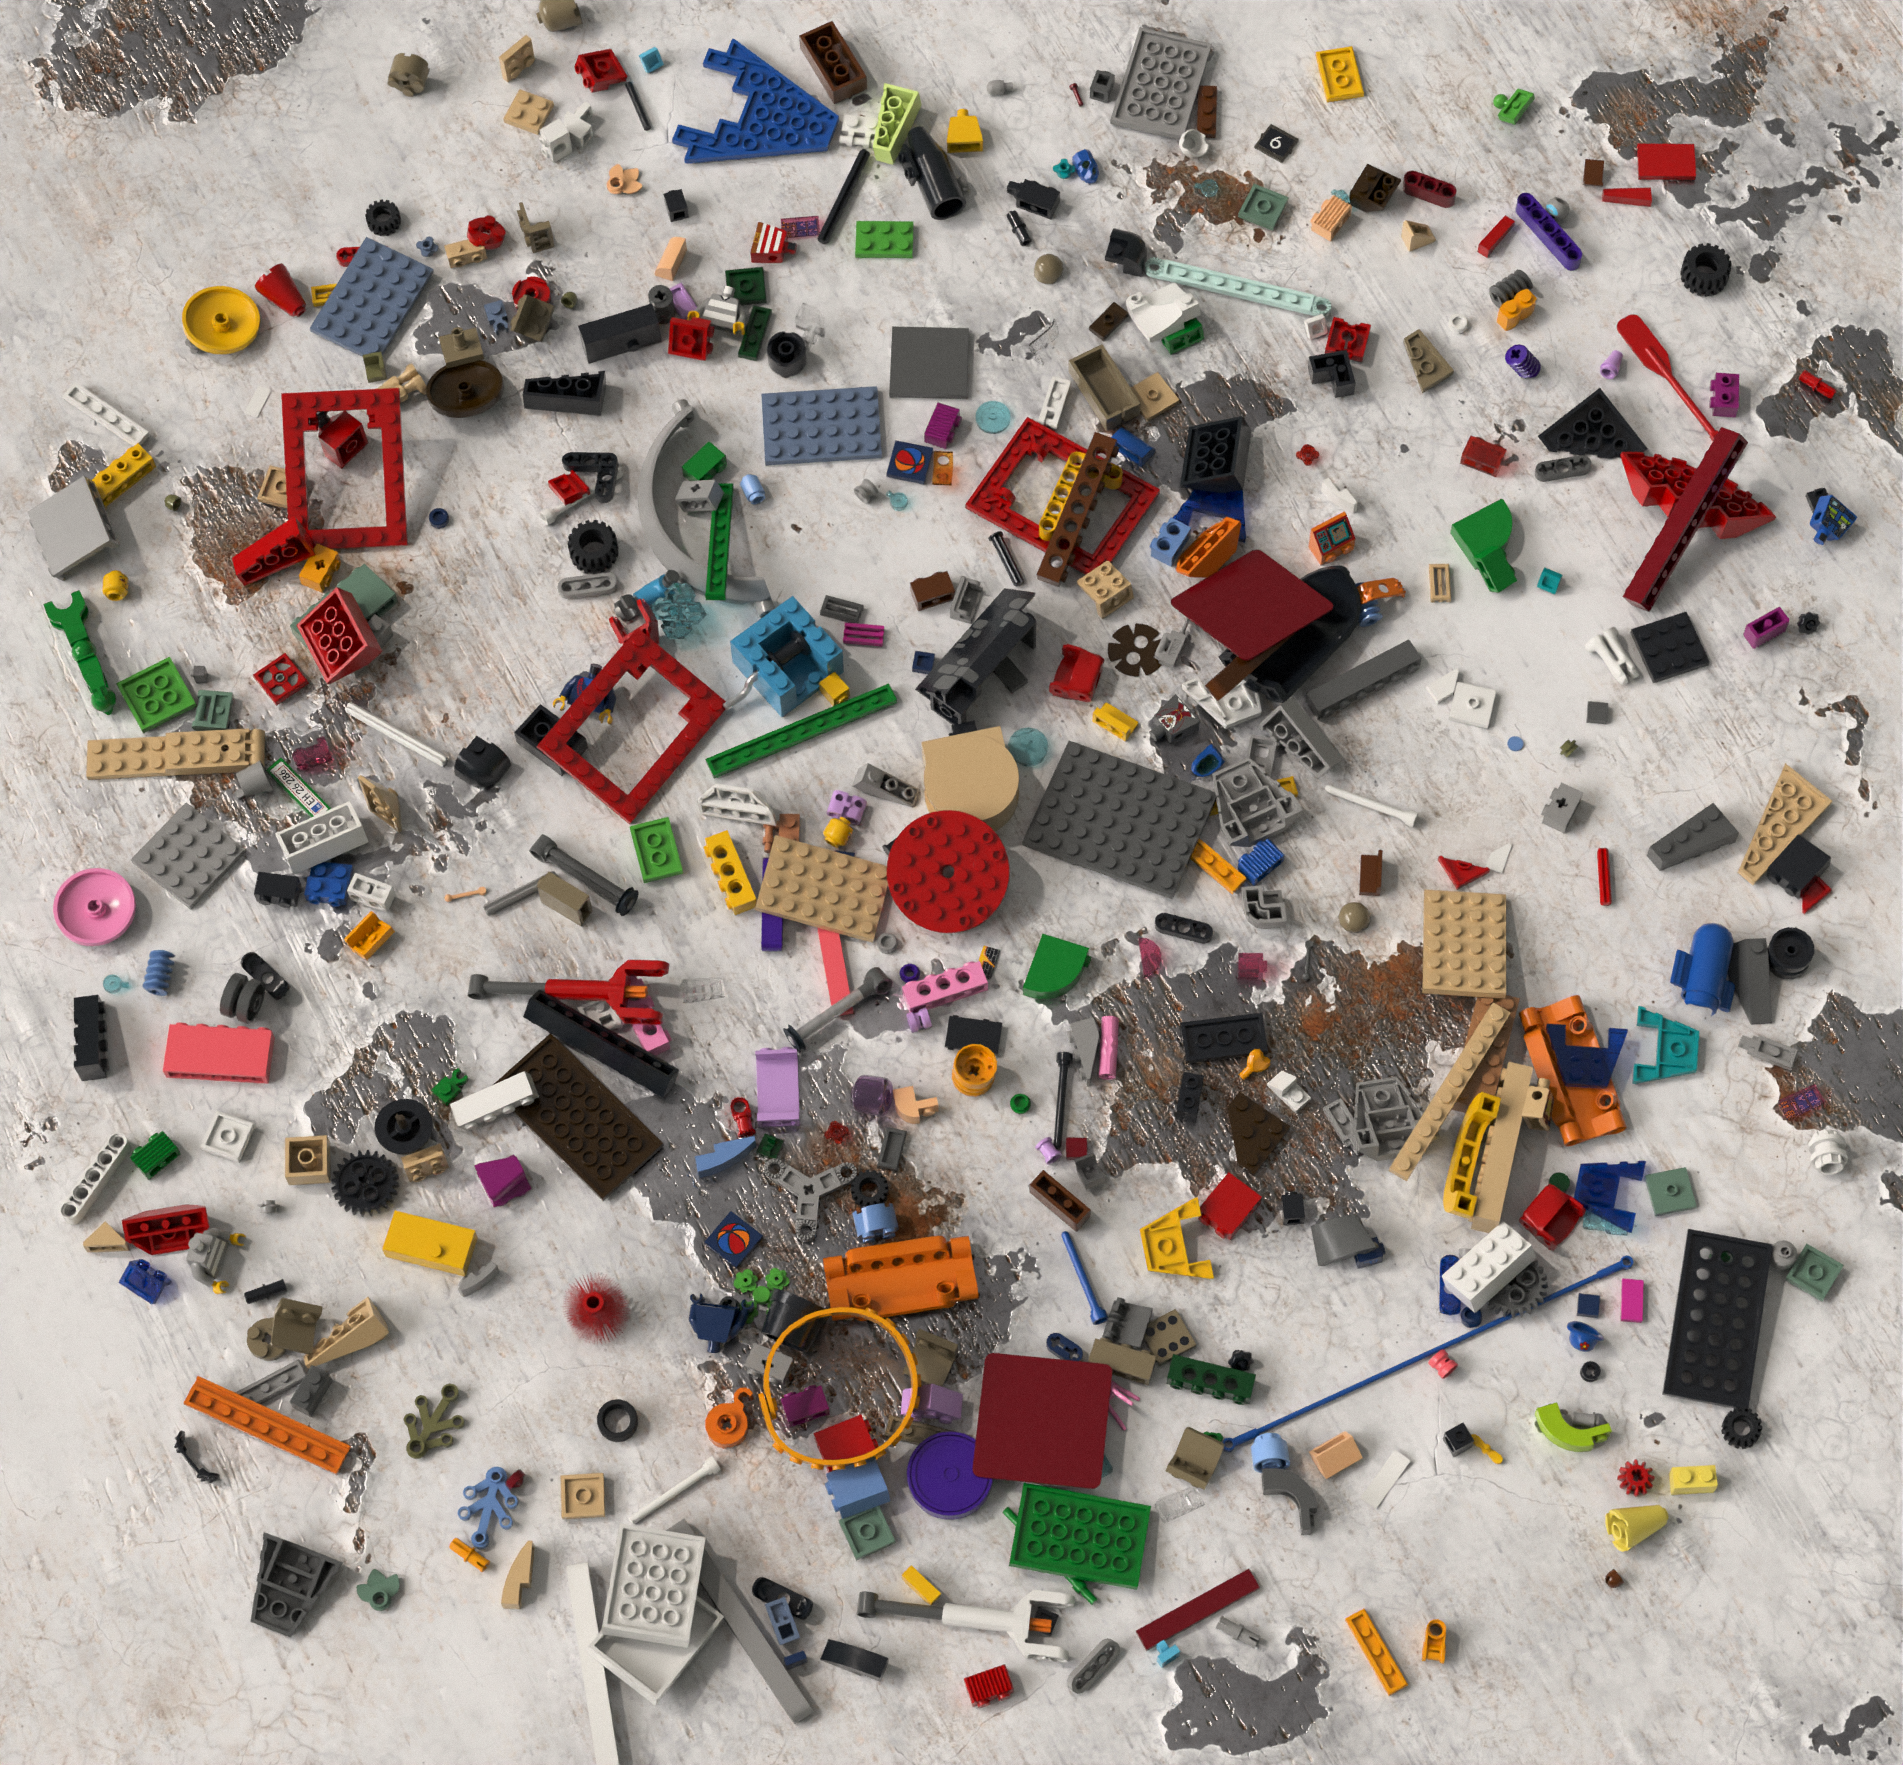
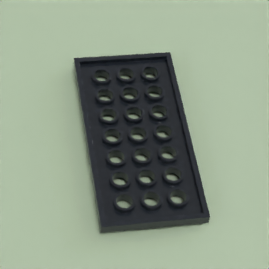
M1693 1229L1687 1230L1662 1395L1729 1408L1738 1407V1409H1741V1407H1745V1410H1748L1773 1244ZM1700 1250H1710L1711 1258H1702ZM1725 1252L1730 1253L1733 1258L1732 1262H1723L1721 1254ZM1746 1256L1751 1257L1754 1261L1753 1266L1746 1267L1742 1263V1258ZM1705 1269L1708 1272V1278L1705 1280L1700 1279L1697 1276V1271ZM1726 1273L1729 1276V1282L1726 1284L1721 1283L1718 1280V1275ZM1747 1277L1751 1285L1746 1288L1742 1287L1739 1279ZM1697 1289L1704 1291L1705 1299L1697 1300L1694 1297V1291ZM1718 1293L1724 1294L1726 1303H1717L1715 1295ZM1739 1297L1745 1298L1748 1303L1747 1307H1738L1736 1299ZM1691 1311H1700L1702 1319L1699 1321L1693 1320L1691 1318ZM1720 1314L1723 1317V1323L1720 1325L1713 1323L1712 1315ZM1741 1318L1744 1321V1327L1741 1329L1736 1328L1733 1325V1320ZM1692 1330L1696 1331L1699 1334V1340H1689L1687 1333ZM1717 1335L1720 1338V1344L1712 1345L1709 1342V1336ZM1734 1338L1740 1340L1741 1348L1733 1349L1730 1346V1340ZM1692 1351L1696 1355V1360L1688 1362L1684 1357L1685 1352ZM1706 1356H1715L1717 1364L1709 1366L1705 1360ZM1729 1359L1736 1360L1738 1362V1369H1729L1727 1361ZM1683 1372L1691 1373L1693 1376L1692 1382H1684L1681 1379V1374ZM1703 1377H1712L1714 1385L1711 1387L1705 1386L1702 1382ZM1732 1380L1735 1383V1389L1733 1391L1726 1390L1724 1388V1381Z

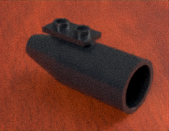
M915 127L907 135L909 148L907 144H903L898 153V161L902 164L905 178L908 179L910 186H914L917 181L933 219L945 220L954 217L965 208L966 200L948 157L924 127Z

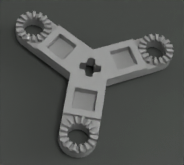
M769 1159L764 1165V1172L768 1179L798 1197L795 1230L797 1238L802 1242H810L816 1237L819 1199L851 1184L857 1175V1169L854 1164L848 1162L834 1168L832 1167L811 1178L779 1159ZM772 1165H778L781 1169L779 1173L771 1174L769 1168ZM844 1169H850L853 1174L845 1178L842 1177L841 1172ZM813 1187L814 1194L809 1193L805 1195V1188ZM809 1226L812 1229L811 1234L803 1236L800 1232L802 1227Z

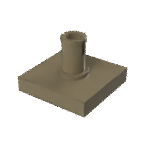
M456 327L451 331V334L439 337L447 368L484 359L476 327L464 331L462 328Z

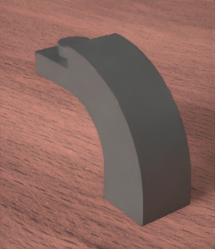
M1278 1468L1262 1469L1263 1495H1284L1290 1498L1296 1504L1299 1511L1301 1535H1310L1311 1528H1314V1515L1310 1514L1317 1513L1318 1509L1315 1495L1310 1486L1301 1477L1288 1470Z

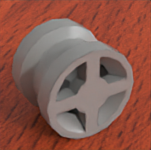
M864 479L862 485L854 488V493L866 504L872 496L878 494V489L870 480Z

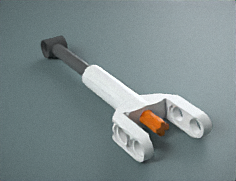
M1032 1590L1012 1609L1000 1610L945 1603L944 1607L887 1601L879 1600V1595L873 1592L862 1591L859 1593L857 1615L860 1617L875 1618L877 1612L942 1620L943 1625L1007 1632L1026 1659L1068 1662L1069 1652L1067 1650H1063L1059 1646L1028 1643L1029 1631L1051 1632L1052 1620L1031 1618L1032 1606L1058 1609L1074 1607L1075 1596L1071 1594Z

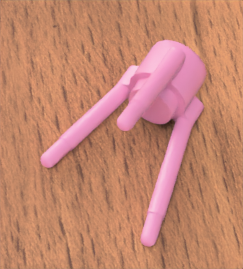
M1111 1381L1110 1400L1116 1395L1132 1406L1134 1403L1122 1393L1136 1401L1140 1400L1138 1396ZM1109 1403V1412L1122 1430L1125 1431V1425Z

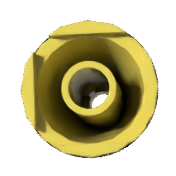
M1660 1505L1612 1509L1605 1516L1608 1535H1613L1615 1541H1612V1543L1622 1552L1630 1550L1664 1527L1668 1520L1666 1509Z

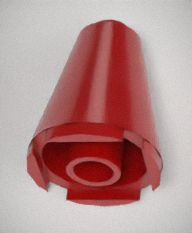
M282 263L269 269L271 273L267 276L263 274L255 284V289L290 316H301L306 311V303L287 267Z

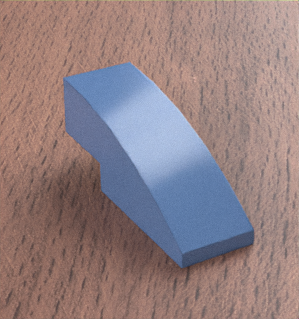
M755 1136L714 1144L715 1152L695 1156L699 1179L726 1170L746 1157L757 1147Z

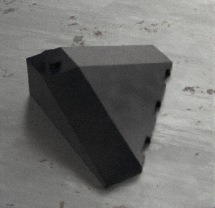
M1601 388L1597 389L1538 435V438L1549 452L1565 451L1574 455L1591 454L1597 455L1599 458L1612 459L1613 457L1621 458V452H1645L1648 449Z

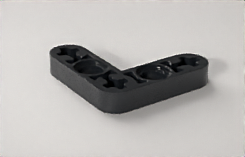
M569 452L562 457L563 467L568 472L571 470L574 472H598L595 495L600 503H608L613 499L619 467L615 454ZM588 460H595V463L592 465L585 464ZM606 475L612 476L610 480H602Z

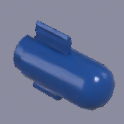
M1707 923L1699 927L1693 935L1690 954L1677 949L1670 979L1671 984L1682 988L1681 998L1686 1005L1692 1004L1710 1008L1712 1010L1711 1016L1717 1013L1718 1008L1723 1012H1730L1735 991L1734 983L1726 980L1733 950V936L1721 924Z

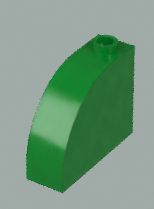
M1500 499L1452 524L1450 534L1475 570L1478 568L1473 560L1474 556L1491 545L1506 549L1512 531L1511 512L1505 501Z
M1042 933L1023 985V995L1035 999H1053L1069 992L1080 980L1084 968H1088L1092 956H1089V948Z

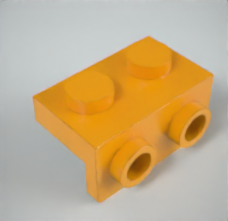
M371 911L344 938V941L354 953L368 960L395 931Z

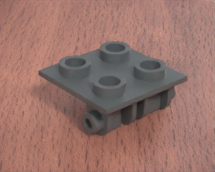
M1117 1297V1300L1113 1302L1102 1338H1107L1115 1343L1141 1348L1153 1308L1125 1303V1299Z

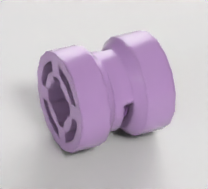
M922 1008L916 1013H906L912 1033L917 1032L920 1028L927 1029L932 1027L926 1008Z

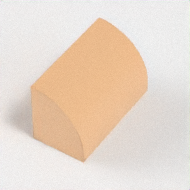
M673 237L669 240L655 270V276L670 281L674 280L687 252L686 238Z
M1346 1431L1309 1451L1316 1467L1326 1479L1363 1458L1353 1436Z

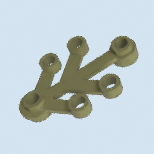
M449 1383L443 1386L441 1390L443 1398L431 1418L427 1409V1398L423 1395L416 1397L415 1405L419 1409L423 1425V1431L419 1436L416 1429V1416L412 1413L404 1416V1423L408 1428L410 1436L406 1451L411 1458L420 1459L426 1455L429 1449L439 1446L448 1448L453 1445L454 1440L449 1433H444L440 1438L428 1440L432 1433L450 1428H463L465 1422L460 1415H455L452 1419L439 1422L450 1402L456 1401L459 1397V1390L456 1385ZM450 1391L455 1392L453 1397H448L447 1393ZM423 1399L425 1404L418 1405V1401ZM410 1417L414 1418V1422L411 1424L407 1423V1419ZM457 1419L462 1420L460 1425H455L454 1421ZM449 1437L450 1442L443 1443V1439ZM421 1446V1450L415 1452L414 1447Z

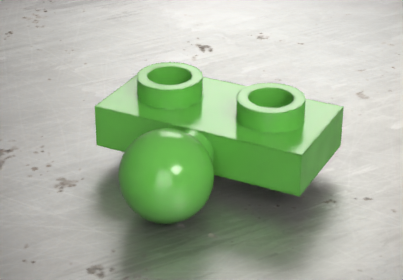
M1519 88L1509 100L1504 94L1496 95L1493 99V104L1496 108L1502 109L1498 114L1499 120L1515 125L1535 97L1534 93Z

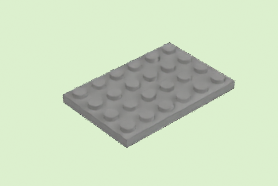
M1139 27L1110 124L1180 140L1181 135L1187 130L1212 44Z

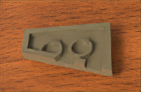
M1420 329L1404 338L1403 343L1422 393L1453 375L1454 370Z

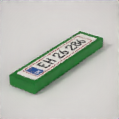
M279 758L266 769L267 774L310 818L331 809L282 758Z

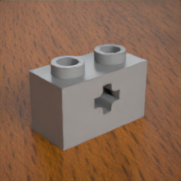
M716 480L684 481L675 500L683 512L717 510L724 492Z
M1561 782L1559 788H1554L1551 793L1550 799L1552 801L1550 805L1546 804L1541 813L1544 816L1542 823L1565 833L1581 802L1583 792Z
M757 1343L753 1344L744 1364L747 1375L755 1379L763 1378L767 1357L771 1349ZM776 1351L771 1362L769 1384L778 1387V1385L784 1387L794 1366V1360L792 1357Z

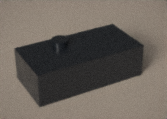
M652 303L578 325L582 347L588 364L623 353L635 352L640 348L662 342L659 321Z

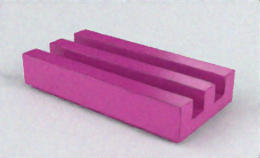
M845 623L843 643L882 647L884 626ZM848 635H851V636H860V637H865V638H867V637H875V638H879V640H876V639H864V638H852V637H848Z

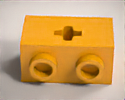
M316 544L314 548L316 555L308 558L299 574L302 585L323 593L324 589L331 584L334 572L339 570L341 560L338 552Z

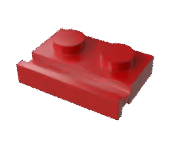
M573 470L568 475L564 473L548 481L549 488L565 506L583 498L582 495L584 494L590 495L589 487Z

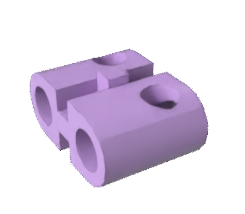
M834 790L826 812L827 815L837 819L844 817L851 824L859 825L867 801L855 795L852 797L848 795L849 793Z

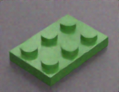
M856 221L855 258H913V221Z
M669 817L629 826L644 883L683 874Z

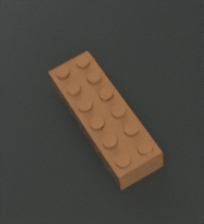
M1506 995L1505 999L1477 997L1465 1046L1492 1003L1511 1012L1452 1110L1466 1113L1473 1099L1481 1092L1495 1096L1520 998Z

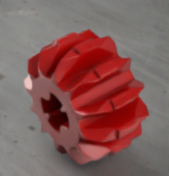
M1635 1459L1633 1465L1627 1461L1625 1467H1620L1619 1472L1621 1475H1618L1617 1480L1622 1481L1619 1486L1621 1489L1627 1487V1495L1634 1491V1496L1638 1497L1639 1491L1646 1495L1647 1489H1652L1653 1484L1651 1482L1654 1481L1655 1476L1650 1475L1653 1470L1652 1468L1645 1469L1646 1462L1638 1465V1460ZM1635 1475L1639 1476L1637 1481L1633 1480Z

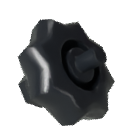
M1811 612L1801 614L1797 622L1799 633H1805L1806 635L1816 631L1820 624L1818 614Z
M1235 1350L1228 1360L1230 1368L1240 1371L1249 1370L1250 1366L1254 1363L1252 1354L1243 1350Z

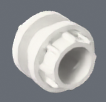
M1818 1131L1809 1141V1152L1812 1154L1810 1157L1811 1165L1818 1169L1819 1173L1825 1175L1836 1174L1848 1162V1155L1844 1150L1846 1148L1845 1139L1838 1135L1837 1131Z

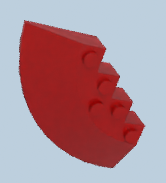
M1621 452L1620 456L1633 496L1641 506L1659 505L1665 515L1669 517L1676 502H1678L1683 494L1686 485L1694 475L1696 468L1686 465L1687 461L1674 457L1668 460L1660 454H1654V457L1644 456L1643 452ZM1727 478L1699 528L1711 527L1719 539L1737 538L1774 521L1776 516L1762 502L1757 503L1752 499L1753 494L1749 491L1745 492L1738 489V484Z

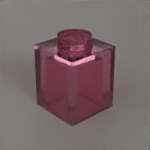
M1238 953V980H1262L1263 973H1267V960H1263V953Z

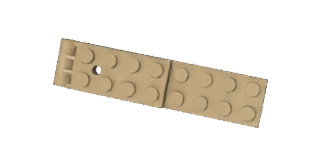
M261 729L172 732L160 737L88 740L86 777L88 780L232 773L239 772L260 760L265 768V731Z

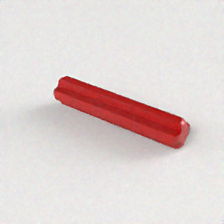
M1599 848L1597 860L1600 904L1602 906H1609L1612 902L1609 850L1607 848Z

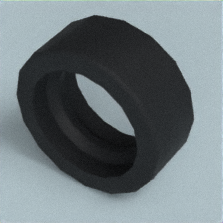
M621 1399L610 1400L599 1409L597 1425L602 1436L609 1441L623 1442L631 1438L636 1432L638 1416L634 1407L627 1401ZM614 1409L625 1410L630 1416L629 1426L622 1432H611L605 1425L606 1415Z

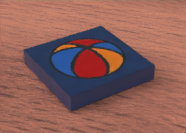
M895 440L886 477L924 485L933 455V448Z
M730 1211L704 1241V1244L737 1269L763 1239V1235Z

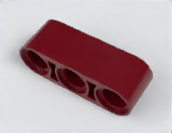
M1408 171L1404 175L1402 188L1407 195L1443 208H1450L1454 205L1457 192L1454 185L1417 171Z

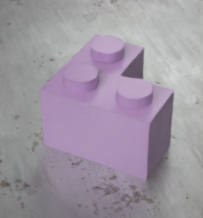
M935 1384L918 1387L917 1396H920L918 1409H913L911 1415L914 1418L913 1421H922V1418L939 1419L940 1423L950 1424L953 1420L961 1419L963 1394ZM911 1388L903 1389L901 1415L904 1416L908 1409Z

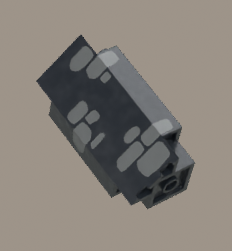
M1004 588L916 687V691L930 700L931 710L952 725L967 722L966 711L981 695V685L1021 640L1033 650L1036 648V619L1032 614L1022 611L1033 599L1035 592Z

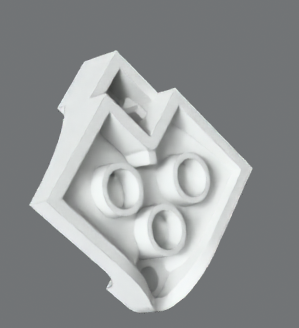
M1175 282L1147 295H1142L1141 292L1129 296L1126 300L1127 309L1132 320L1150 343L1184 329V322L1201 315L1197 300L1191 293L1186 294Z

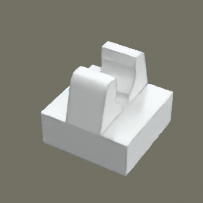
M1323 314L1304 320L1307 337L1310 340L1328 333Z

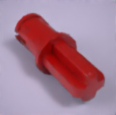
M1806 369L1798 379L1812 388V391L1817 390L1830 399L1836 394V389L1822 381L1823 378L1814 376Z

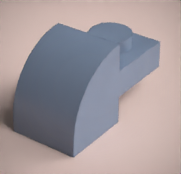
M782 1597L766 1603L765 1607L779 1645L800 1638L786 1598Z

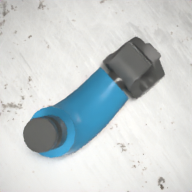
M668 570L666 574L661 575L633 593V596L631 594L621 596L620 600L614 603V612L617 617H620L624 622L636 618L640 614V609L637 605V600L640 598L645 599L650 606L673 595L679 587L678 580L680 576L678 572Z

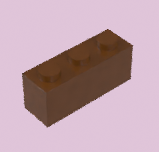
M1043 1170L1029 1184V1193L1075 1232L1090 1218L1091 1209L1046 1171Z

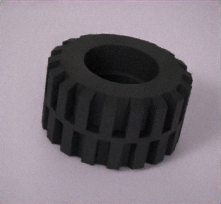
M1702 243L1698 244V247L1693 246L1691 251H1687L1680 272L1681 281L1685 282L1684 287L1686 289L1690 288L1691 293L1696 292L1698 296L1705 294V297H1707L1711 293L1716 295L1718 291L1721 292L1724 289V286L1726 287L1732 263L1729 260L1730 256L1725 254L1723 248L1720 250L1718 245L1711 246V243H1707L1704 246ZM1707 266L1715 272L1706 274L1699 271L1697 267Z
M587 520L585 524L579 523L578 528L574 527L572 529V534L568 536V549L574 566L577 565L578 570L584 569V573L589 574V571H591L593 574H597V571L603 573L605 568L610 569L612 567L611 563L615 564L617 561L616 557L619 554L616 534L609 525L606 527V523L603 521L598 523V520H593V522ZM591 542L603 544V547L596 552L583 550Z

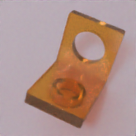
M934 451L932 485L951 486L953 452ZM945 456L949 459V462L944 465L940 464L938 458Z

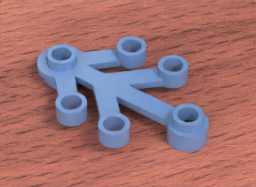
M501 1467L490 1468L486 1473V1479L475 1486H467L463 1490L464 1497L467 1500H473L478 1493L489 1488L485 1497L468 1507L463 1506L458 1510L459 1518L462 1521H467L471 1515L483 1509L478 1531L474 1532L471 1537L472 1544L477 1549H484L489 1544V1537L486 1532L492 1510L497 1515L502 1529L508 1530L513 1525L511 1517L506 1515L496 1499L499 1489L505 1498L507 1508L514 1509L518 1506L517 1497L512 1495L505 1485L507 1474ZM494 1474L500 1475L498 1480L492 1479ZM468 1490L474 1491L472 1496L466 1495ZM515 1499V1503L509 1505L508 1500ZM464 1510L468 1511L466 1517L461 1516V1512ZM505 1519L510 1520V1523L507 1526H504L502 1524L503 1520ZM479 1535L484 1537L481 1542L476 1541Z

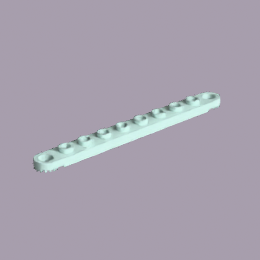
M1155 257L1148 259L1145 263L1146 274L1153 278L1312 316L1323 314L1326 317L1331 312V302L1325 297H1317L1309 293ZM1156 264L1160 268L1153 271L1149 269V266ZM1319 304H1323L1327 308L1324 311H1320L1317 309L1316 306Z

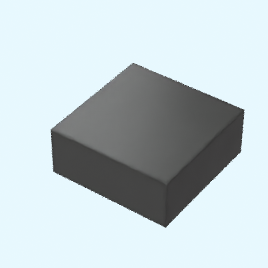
M1588 701L1586 723L1607 724L1608 703Z

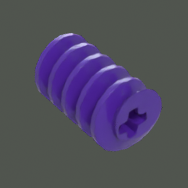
M1514 345L1507 350L1505 354L1506 363L1521 378H1534L1539 374L1541 370L1539 360L1524 345Z

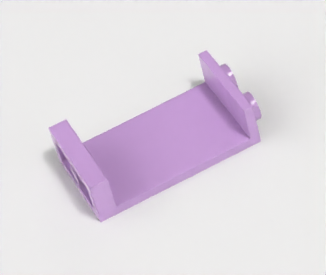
M783 1047L780 1050L762 1048L759 1051H755L758 1128L800 1126L797 1049Z

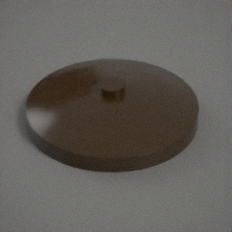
M482 360L451 368L444 366L432 375L426 387L427 399L432 409L443 416L452 418L472 417L487 411L499 401L504 391V383L500 371L494 365Z

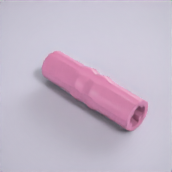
M1104 1016L1101 1022L1099 1078L1105 1080L1116 1078L1119 1018L1115 1016Z

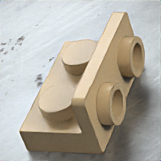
M468 239L444 245L450 268L462 267L465 264L478 263L487 259L485 247L481 245L479 247L474 246Z

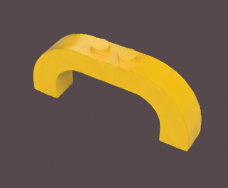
M1484 1092L1479 1093L1473 1099L1464 1115L1456 1138L1444 1188L1443 1206L1444 1210L1448 1213L1466 1219L1473 1216L1477 1196L1470 1194L1471 1181L1484 1132L1489 1123L1497 1118L1501 1101L1499 1097Z

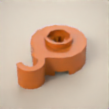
M742 1387L737 1389L734 1393V1403L719 1404L708 1413L705 1420V1429L709 1440L715 1446L727 1449L726 1447L738 1446L745 1440L748 1433V1420L744 1413V1404L740 1399L742 1397H748L749 1400L754 1399L753 1392L749 1388ZM730 1422L731 1428L727 1427L724 1430L723 1423Z

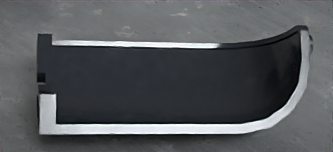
M1339 565L1320 568L1300 579L1333 604V609L1297 631L1243 679L1246 681L1245 686L1256 694L1260 691L1266 695L1268 700L1284 703L1350 637L1358 624L1361 604L1358 589L1346 567ZM1227 648L1218 658L1226 667L1237 655Z

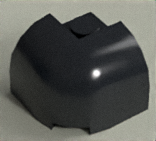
M1113 228L1105 261L1123 265V273L1142 277L1147 257L1145 242L1141 236L1133 232Z
M476 735L467 748L463 747L455 761L454 772L455 776L479 789V787H487L498 783L511 767V762L498 746L492 742L489 744Z

